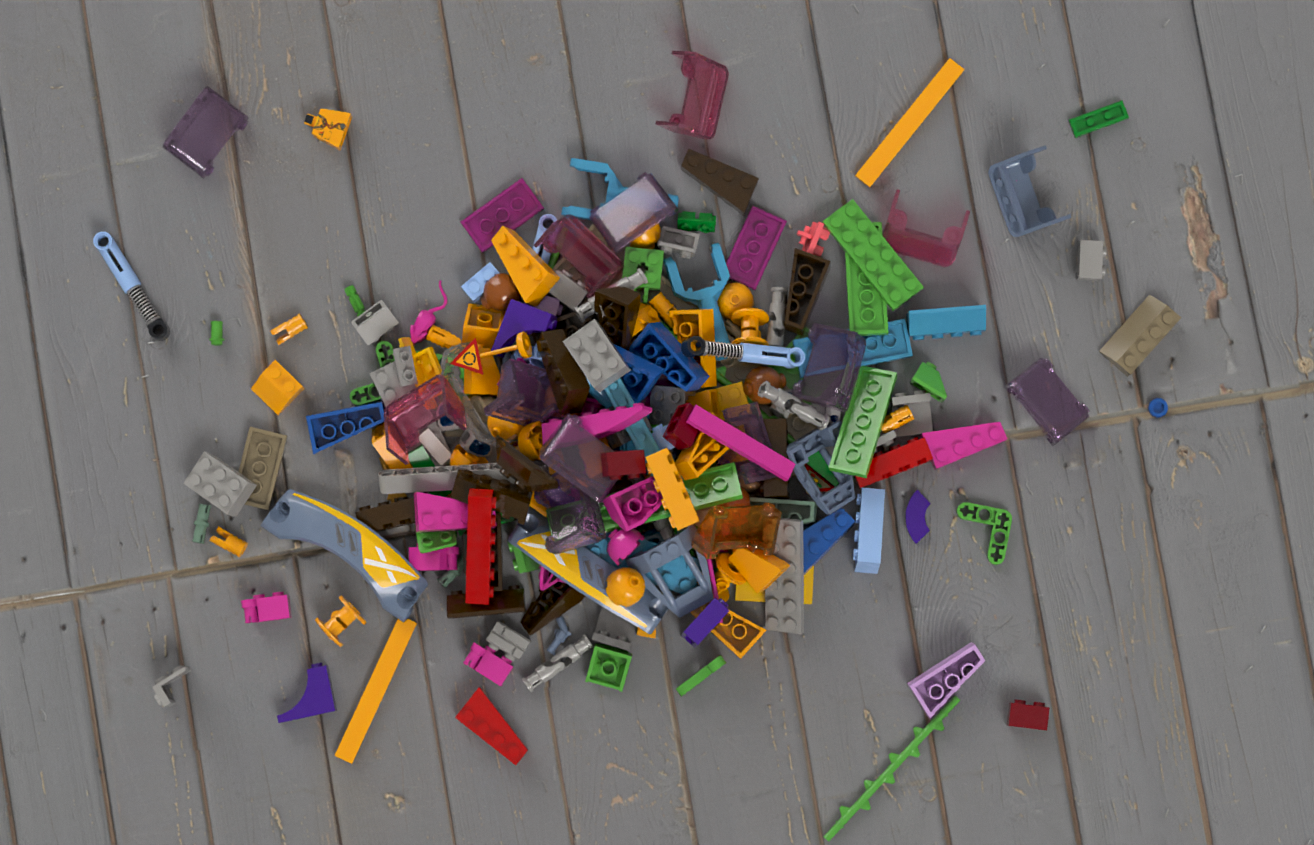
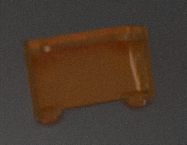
M771 503L733 507L716 505L708 510L693 536L691 546L706 559H715L716 554H719L720 550L747 548L751 552L760 549L764 551L763 554L765 556L773 555L782 512Z

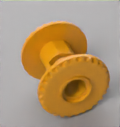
M742 308L733 312L731 321L741 326V337L733 340L732 344L750 343L769 346V343L761 338L759 326H763L769 321L767 312L758 308Z
M724 552L716 558L718 571L714 575L719 599L721 598L726 602L729 599L728 587L730 583L743 585L746 583V579L728 559L732 554Z
M342 595L338 598L345 606L340 610L334 611L329 621L323 623L318 617L315 619L322 631L339 647L343 646V643L337 636L355 619H358L364 625L367 623L361 613Z

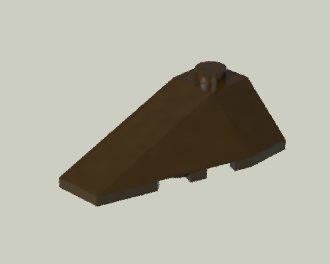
M626 287L597 289L595 291L594 308L595 312L599 314L600 321L598 323L602 326L613 344L629 351L639 312L641 294Z
M553 575V577H552V579L550 580V582L554 581V580L557 579L558 577H556L555 575ZM557 582L544 591L539 589L540 595L536 602L531 603L520 623L528 635L531 636L577 605L586 596L563 582Z

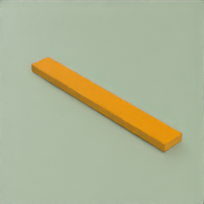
M949 58L857 172L855 177L870 188L965 69Z
M407 618L403 623L397 619L335 753L336 757L353 764L415 630L416 622Z

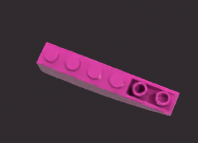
M635 403L630 408L619 406L614 411L603 409L599 410L597 414L587 412L582 413L581 417L572 415L566 416L565 420L550 419L549 423L542 424L543 447L556 449L605 438L641 420L652 412V408L644 406V403Z

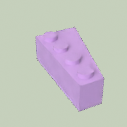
M971 642L908 682L907 685L925 714L931 718L947 702V699L960 688L965 680L985 662V659L976 645Z

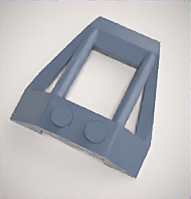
M841 420L828 424L822 431L818 428L812 430L787 445L788 457L790 461L796 464L793 470L798 480L819 508L827 515L855 499L853 476L832 471L839 485L822 494L804 467V464L809 462V456L819 451L829 467L832 457L825 447L836 445L842 425Z
M694 524L676 531L677 534L653 548L645 552L641 550L625 559L630 568L637 570L643 576L645 588L679 618L714 599L703 539ZM694 546L702 573L689 552ZM682 555L699 585L674 598L657 568ZM650 572L660 590L649 580L645 573Z

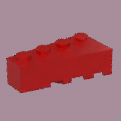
M918 437L908 440V444L904 446L898 444L890 447V451L884 454L882 451L875 453L867 478L854 476L858 488L861 489L930 462L933 456L925 437L919 440Z
M478 687L455 718L514 765H517L529 749L481 687Z

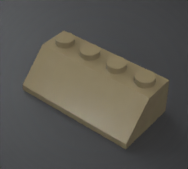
M1149 295L1099 352L1128 377L1181 317L1169 306Z

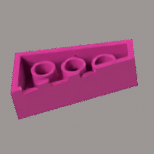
M1000 422L920 434L921 438L925 437L933 456L931 463L934 470L1007 440Z
M421 492L414 493L416 532L467 530L468 504L452 498Z

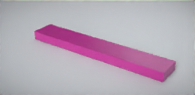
M698 405L693 407L686 423L784 481L789 479L796 465L794 462Z

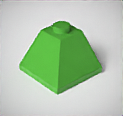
M928 361L927 363L922 362L909 383L920 390H925V393H930L931 397L942 403L947 398V394L940 373L936 370L937 367Z

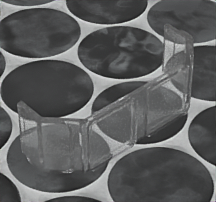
M470 342L452 346L443 352L440 367L442 372L439 374L440 381L454 404L460 408L461 415L475 438L480 442L485 441L488 442L486 443L488 445L496 446L495 437L490 435L454 376L455 365L450 364ZM519 433L514 434L506 441L514 445L518 442Z

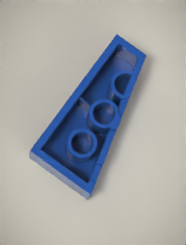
M661 322L648 323L629 348V352L664 368L665 370L662 374L686 392L699 390L710 377L693 357H686L682 353L681 344Z
M614 344L631 369L621 379L634 403H640L649 395L665 369Z
M381 401L306 416L313 454L386 421L384 402Z
M843 508L838 509L803 531L804 575L854 526L855 520Z

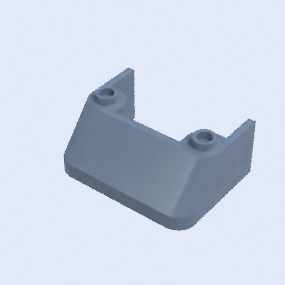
M1046 145L996 163L989 168V178L1008 231L1013 237H1020L1072 218L1071 214L1056 219L1055 213L1051 208H1040L1028 173L1036 167L1034 154L1046 150Z

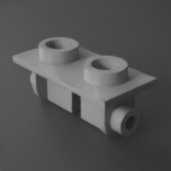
M406 346L393 349L400 387L418 384L411 347Z

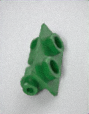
M682 211V213H678L677 229L715 233L716 216L713 213H699V219L695 218L696 212Z

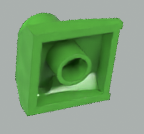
M595 644L585 682L596 683L622 692L633 654L611 645Z

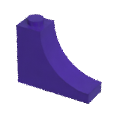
M511 299L491 351L511 346L516 341L517 334L525 331L528 335L555 330L558 317ZM505 353L497 354L496 356L504 358Z
M714 598L681 636L696 648L729 612L727 609L729 605L721 598L719 600Z
M321 662L312 664L311 669H307L308 680L303 697L291 710L277 715L278 723L337 711L328 665L323 666Z

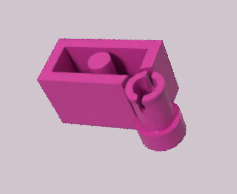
M416 544L417 547H409V562L417 571L458 570L457 555H459V547H447L427 553H420L418 544Z
M284 591L274 592L272 597H265V594L253 595V599L241 600V606L244 608L245 623L292 618L289 595H284Z
M474 642L470 647L471 651L463 663L469 664L470 668L497 685L502 686L514 668L510 665L512 661L503 655L499 658L494 655L496 651L486 645L483 648Z

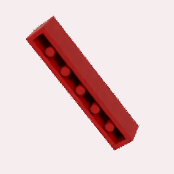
M470 488L468 494L465 603L489 605L490 598L494 597V586H491V580H494L495 569L491 568V562H495V551H492V544L495 545L496 533H492V527L496 526V515H493V509H496L497 497H493V490Z

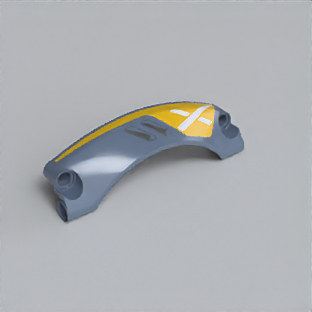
M292 489L287 490L261 524V527L279 539L306 541L323 547L339 556L366 580L375 592L383 609L403 623L413 611L412 607L428 586L426 579L421 576L412 564L378 533L339 508Z
M529 506L525 524L518 523L507 539L510 544L520 549L556 577L648 634L653 633L669 609L647 588H645L643 597L634 605L629 607L615 605L606 593V580L618 568L587 549L578 541L554 546L548 518L531 506Z

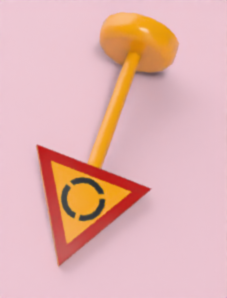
M524 331L517 334L516 345L480 354L476 337L450 364L484 375L481 358L518 349L521 357L527 359L532 356V346L527 333Z

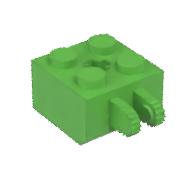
M626 247L622 278L636 273L641 265H645L648 268V271L645 270L644 273L648 283H643L634 289L636 292L637 289H644L642 301L644 304H647L649 290L660 291L664 251Z

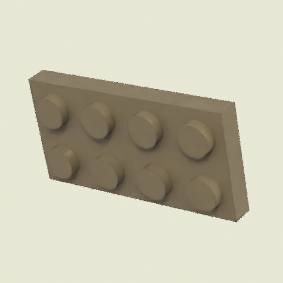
M254 427L249 428L238 472L257 486L244 505L265 510L270 509L288 438L287 435Z

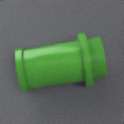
M211 321V338H209L211 345H222L224 341L222 321Z

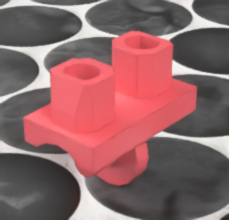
M812 222L811 227L805 226L804 231L798 230L797 235L801 237L799 244L803 245L802 251L821 257L824 247L817 245L818 239L827 240L830 232L823 227L824 223Z

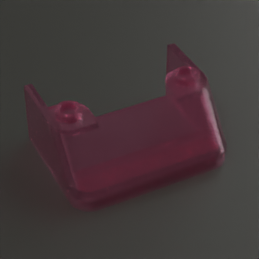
M672 51V55L683 59L681 71L686 78H689L681 114H673L669 122L656 121L655 125L674 133L701 139H712L715 136L729 76L726 66L697 52Z
M897 189L884 227L883 237L897 254L941 267L951 266L960 247L970 211L966 210L960 228L956 226L948 227L944 231L942 238L906 228L907 215L905 212L895 209L900 190Z
M570 214L552 223L534 244L536 248L543 244V248L549 253L559 252L585 276L584 283L585 288L589 291L587 294L588 298L594 296L597 289H602L624 267L623 262L576 217Z
M442 374L434 376L390 403L384 410L386 450L405 465L409 464L408 449L415 446L419 441V431L441 417L447 416L462 430L467 429L465 407L446 377Z

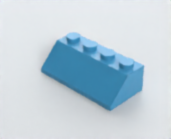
M986 305L908 311L906 320L909 338L913 337V340H924V336H932V339H941L943 335L949 334L954 338L962 337V333H970V336L982 335L981 332L986 330Z

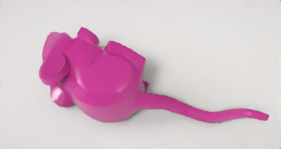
M441 280L439 281V288L443 295L444 303L442 306L434 307L428 311L422 310L419 313L414 325H411L410 328L413 346L426 339L431 326L435 325L436 317L433 313L442 310L447 304V296L441 286Z

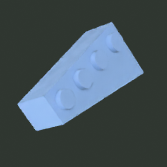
M862 488L861 493L857 494L856 505L860 506L859 512H856L855 523L858 524V530H855L854 542H857L856 549L853 550L855 572L878 574L881 564L885 489Z

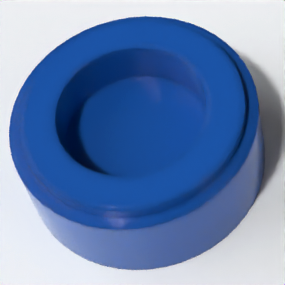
M1155 398L1150 401L1148 405L1150 415L1156 418L1164 416L1168 411L1167 402L1161 398Z

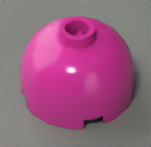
M634 528L627 532L623 529L619 531L615 529L608 536L611 539L607 544L608 555L617 565H620L619 559H626L640 545L638 540L643 541L645 537Z

